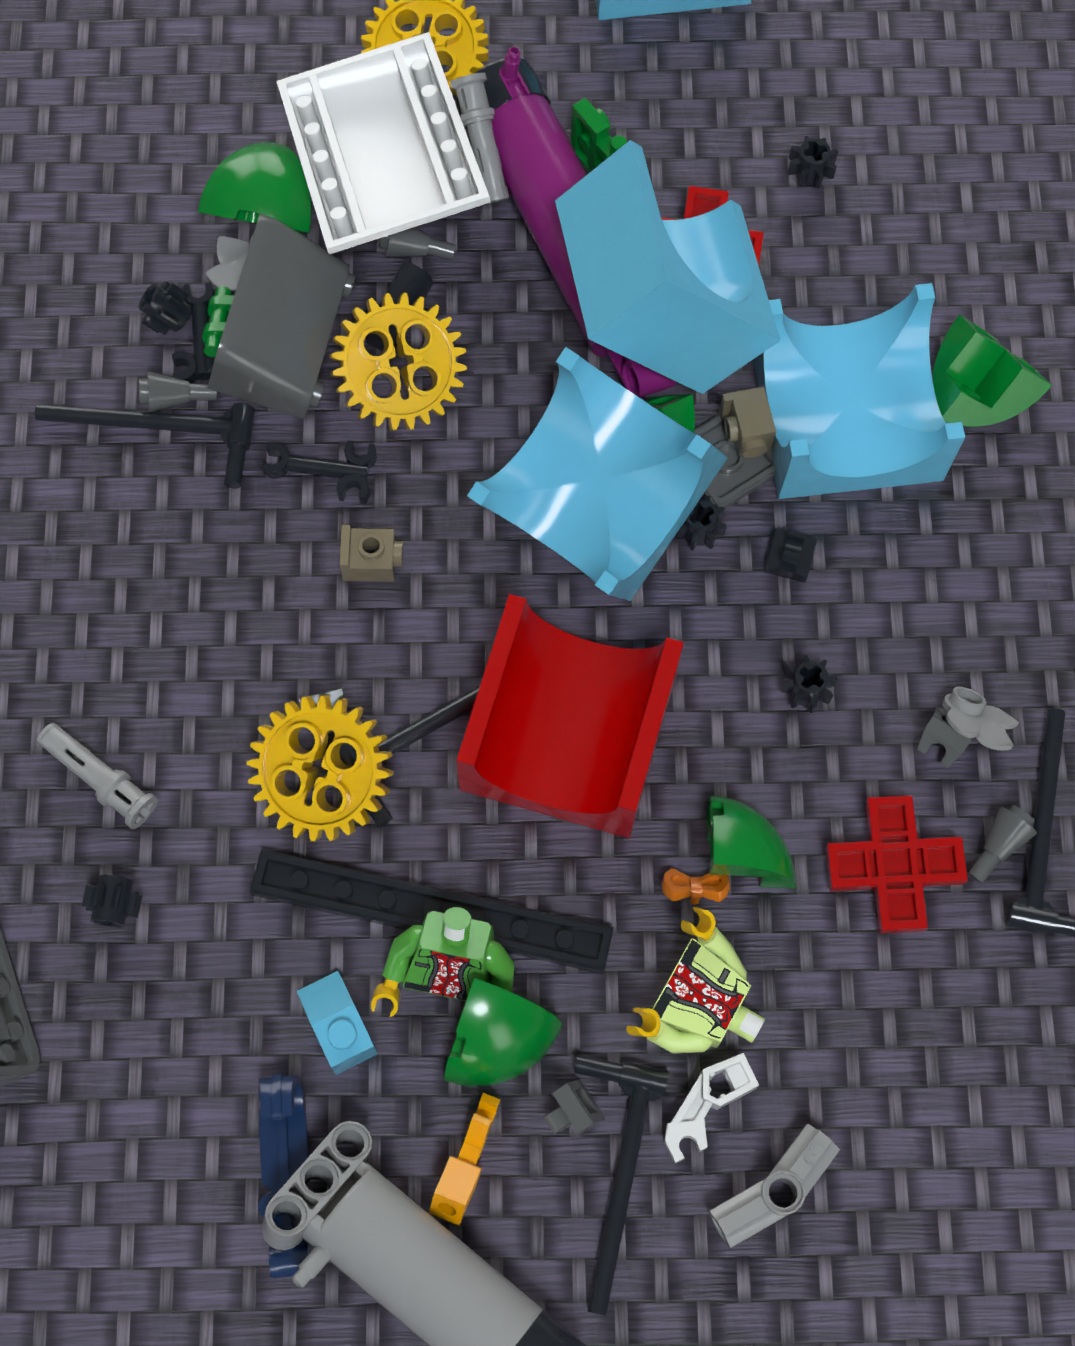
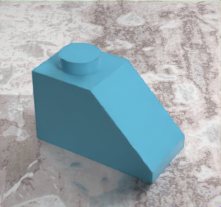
M338 971L297 991L316 1037L336 1075L378 1054Z

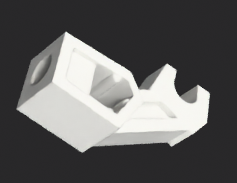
M744 1053L703 1069L671 1123H667L664 1143L674 1164L684 1160V1156L679 1148V1142L684 1138L692 1139L696 1144L698 1152L707 1149L704 1118L710 1107L718 1110L756 1090L759 1086ZM723 1072L732 1092L727 1095L721 1094L717 1099L710 1095L711 1087H709V1080H712L714 1075Z

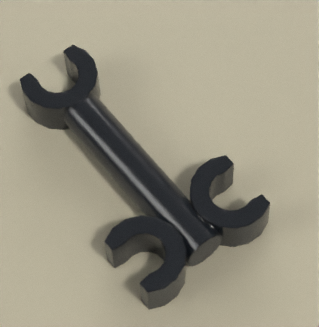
M211 282L205 283L206 292L199 298L192 296L189 284H184L183 290L188 293L184 301L191 306L194 357L184 351L172 354L174 366L189 367L183 373H173V377L189 381V384H193L196 380H209L215 357H209L204 353L205 343L202 340L204 326L209 323L207 312L209 300L215 295Z
M348 441L344 449L346 462L290 455L285 446L280 443L267 444L268 455L279 457L281 461L275 465L263 464L262 469L265 476L273 479L283 477L288 471L339 478L340 480L336 488L339 501L345 500L348 489L356 487L360 489V503L366 505L370 497L367 483L369 469L377 461L375 444H370L367 455L358 458L354 456V442Z

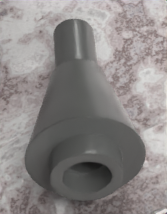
M413 227L382 237L379 247L387 249L385 257L427 256L428 254L453 260L456 244L432 239L430 235Z
M147 371V379H139V404H148V412H153L189 403L190 400H217V391L208 389V384H189V381Z
M1012 805L1009 810L1000 807L984 845V852L968 874L974 880L983 884L999 862H1003L1037 835L1036 830L1032 827L1035 820L1015 805Z

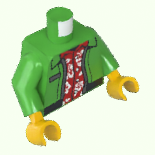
M460 907L450 908L445 913L431 911L427 913L423 925H413L394 939L382 976L386 979L384 983L376 986L371 1001V1009L374 1012L377 1000L380 998H388L393 1002L389 1017L394 1016L398 1011L401 997L398 988L399 982L403 983V988L463 1001L467 1000L474 978L512 992L514 963L503 946L495 941L493 926L488 922L471 919L469 912Z

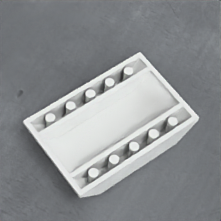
M429 32L277 81L329 254L491 202Z

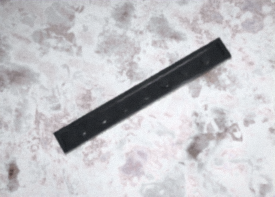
M261 849L250 889L252 896L407 930L413 925H423L428 912L445 913L450 908L460 907L469 912L471 919L488 922L492 925L495 941L499 942L507 953L604 974L614 927L264 849Z

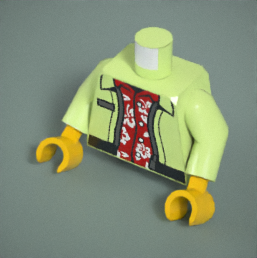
M693 907V910L699 915L698 926L695 927L692 923L683 920L681 928L684 932L697 936L698 941L690 940L653 1009L633 1008V1012L641 1015L643 1023L641 1028L627 1026V1033L632 1036L647 1037L649 1041L671 1053L705 1052L710 1047L717 1048L727 1030L753 1043L765 1018L741 1005L751 987L749 982L746 981L747 971L731 943L715 927L714 915L708 910Z

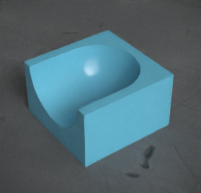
M631 140L555 200L589 340L701 394L780 341L746 221L739 204L729 200L722 206L699 216L680 220H662L643 149Z

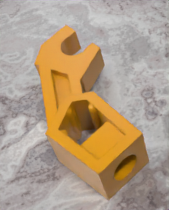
M485 1093L482 1094L476 1114L474 1113L458 1158L450 1156L433 1195L429 1214L460 1226L482 1167L477 1166V1163L491 1130L501 1099Z

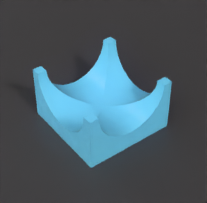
M932 283L915 285L911 293L903 301L879 315L842 325L815 326L793 321L783 313L781 299L769 300L780 341L754 358L753 363L758 387L764 386L776 429L771 450L774 460L773 465L775 466L774 479L778 499L940 482L945 479L965 439L962 422L946 423L944 421L934 392L929 352L930 320L935 301Z
M565 347L556 360L559 367V376L554 394L537 427L519 452L504 468L485 481H476L467 496L479 505L518 526L564 557L596 583L595 586L608 595L631 601L727 460V457L712 444L664 415Z

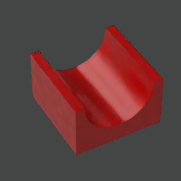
M509 594L456 760L459 790L630 839L675 683L684 642L666 637L662 644L644 649L620 648L595 643L554 627L540 618L529 607L527 598Z

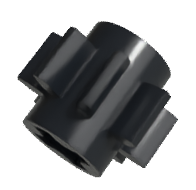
M805 136L801 148L794 145L791 147L788 175L795 174L801 187L806 185L821 188L824 177L833 179L837 166L834 163L836 162L838 150H830L826 138H809Z
M164 281L161 287L157 284H152L144 292L139 302V310L146 314L142 324L163 335H166L169 329L173 332L179 331L186 324L191 314V306L184 302L188 293L174 283L170 284Z
M708 495L704 500H699L675 535L676 539L685 538L690 543V550L705 544L708 548L712 549L715 543L714 534L724 536L727 525L719 521L724 515L725 508H716L710 502V496Z
M804 655L798 668L791 664L787 665L785 675L791 680L783 682L780 690L782 693H790L793 699L791 708L794 709L798 705L808 706L810 713H814L819 700L826 704L831 702L834 695L826 688H831L835 685L837 676L828 675L825 669L827 664L825 659L817 663L810 661L809 657ZM809 679L816 683V685L810 686L809 689L802 685V683L808 682Z
M104 874L99 876L97 886L86 884L82 906L86 907V911H92L90 921L103 926L123 928L127 916L138 918L142 896L138 895L139 892L132 891L134 881L121 876Z

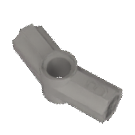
M806 1124L767 1178L708 1211L715 1228L729 1249L782 1218L796 1212L802 1206L805 1197L840 1151L829 1137L820 1130ZM773 1182H783L791 1188L793 1196L792 1202L788 1207H779L771 1201L769 1188Z

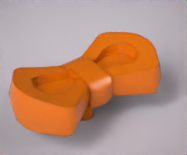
M674 868L664 874L661 882L662 892L668 899L678 901L690 897V902L694 905L699 904L702 897L721 902L729 894L731 885L728 875H710L708 873L702 877H689Z

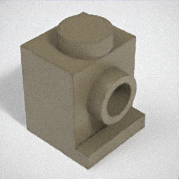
M764 386L723 394L719 416L720 420H724L728 441L735 442L738 456L743 455L744 458H755L771 450L776 429Z
M342 525L340 569L343 581L394 582L395 567H403L404 555L403 541H396L394 529L351 528L350 525ZM364 550H378V551L375 552V553H367V552H365Z

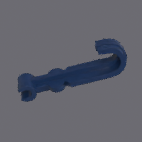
M283 1073L273 1074L272 1077L259 1078L261 1179L262 1184L271 1191L265 1194L259 1201L258 1209L262 1218H264L265 1210L270 1200L309 1157L305 1094L298 1075L284 1076ZM310 1178L305 1181V1184L310 1181ZM281 1213L273 1217L275 1225L282 1230H291L298 1226L296 1219L290 1214ZM303 1239L294 1248L288 1250H277L270 1246V1277H292L299 1269L302 1261L311 1252L309 1243H304Z

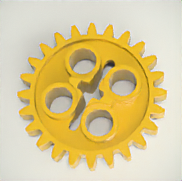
M385 0L387 9L383 10L374 7L373 12L376 21L366 20V31L369 34L361 35L362 46L366 48L361 51L362 54L424 34L425 20L427 17H432L429 33L441 65L451 67L444 74L452 95L455 94L456 96L457 92L451 88L450 81L474 74L484 67V64L481 62L489 60L488 49L485 48L489 45L488 34L482 33L485 30L484 20L476 19L475 6L464 9L465 0H399L397 2ZM405 24L417 26L414 30L408 32L400 30ZM445 28H451L456 31L450 36L439 34Z
M386 293L382 297V307H379L377 302L370 298L366 301L367 314L356 307L352 310V313L357 322L352 323L347 320L341 322L340 325L348 333L347 336H335L333 338V341L342 347V351L330 354L329 358L341 362V367L330 372V374L334 377H343L344 383L338 386L336 392L349 391L351 396L345 404L347 408L356 404L361 405L358 414L359 419H364L370 413L374 414V427H379L385 418L388 419L390 431L397 430L401 419H403L407 430L414 429L415 417H418L423 425L430 424L428 411L431 410L434 414L443 416L445 412L440 402L455 403L456 399L449 392V389L461 388L464 385L454 376L457 372L467 370V366L456 362V357L464 354L466 349L454 347L452 343L461 336V333L452 332L448 334L446 328L452 318L447 317L438 321L436 319L439 311L438 305L431 307L428 311L423 310L424 297L420 296L413 305H409L407 293H402L398 298L397 304H394L391 295ZM390 325L396 327L398 355L401 358L406 357L408 361L407 365L401 368L403 382L408 392L406 400L402 399L400 393L399 369L397 367H390L389 359L396 356L395 346L389 333ZM410 326L419 328L424 334L425 341L420 349H414L406 342L405 333ZM369 333L377 334L383 340L384 350L380 356H372L365 350L364 339ZM418 368L426 369L431 374L432 384L427 391H421L414 385L413 375ZM377 375H383L391 382L392 390L387 398L377 397L372 390V381Z
M329 695L320 696L317 707L311 696L302 697L301 709L294 701L285 703L287 717L279 711L271 712L269 715L275 726L266 724L259 726V732L266 739L265 741H255L250 744V747L260 753L258 758L247 761V765L257 768L259 775L248 779V784L261 785L262 791L253 798L254 801L267 799L270 804L263 815L267 817L278 813L280 815L277 823L279 830L293 823V837L295 838L303 835L306 829H309L310 840L313 842L321 838L323 830L329 841L338 838L339 827L347 836L356 832L354 820L362 826L371 821L365 809L373 812L382 809V805L375 798V795L385 796L390 793V789L381 784L380 781L394 774V771L382 767V761L389 759L393 755L392 752L379 751L378 745L383 743L387 736L378 735L373 737L371 731L377 723L376 719L362 723L360 721L364 709L362 707H357L350 713H347V699L345 698L339 699L333 708ZM302 728L309 729L314 735L315 744L311 751L305 750L299 744L298 735ZM332 730L334 731L335 736L333 742L329 745L328 749H326L328 744V732ZM343 743L352 745L356 750L357 759L353 766L346 765L340 759L339 751ZM323 759L322 767L328 770V772L317 778L319 769L313 766V762ZM288 770L294 771L300 777L301 786L297 793L290 791L285 785L284 778ZM329 785L338 788L342 794L343 799L340 808L329 805L326 800L325 793ZM313 787L312 805L309 806L306 804V798Z

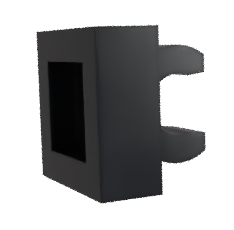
M776 528L764 572L806 583L817 538L806 536L805 533L790 529L787 531Z

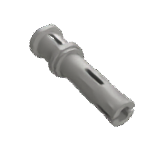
M475 73L450 81L451 88L457 92L462 113L460 118L463 126L468 129L472 150L487 188L490 203H494L510 197L505 185L501 160L491 121L494 120L495 111L494 108L489 107L484 86L487 76L486 73Z
M50 723L41 731L37 738V743L96 791L97 801L103 806L110 805L125 818V824L130 829H136L141 826L153 813L158 804V798L152 793L145 794L130 782V775L127 772L117 769L113 771L91 753L89 749L55 723ZM75 754L85 764L83 765L82 763H80L77 759L74 758L73 755ZM124 796L131 801V804L126 799H124Z

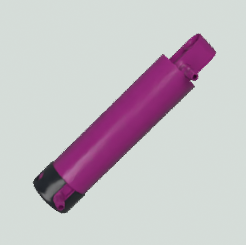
M510 47L505 58L491 62L475 72L486 73L487 76L484 86L489 107L494 108L495 111L494 120L491 122L501 160L505 185L591 351L596 356L610 357L625 388L639 398L672 388L676 385V381L588 339L555 203L556 199L584 178L587 172L553 111L551 101L533 67L527 60L520 58L521 52L519 48Z

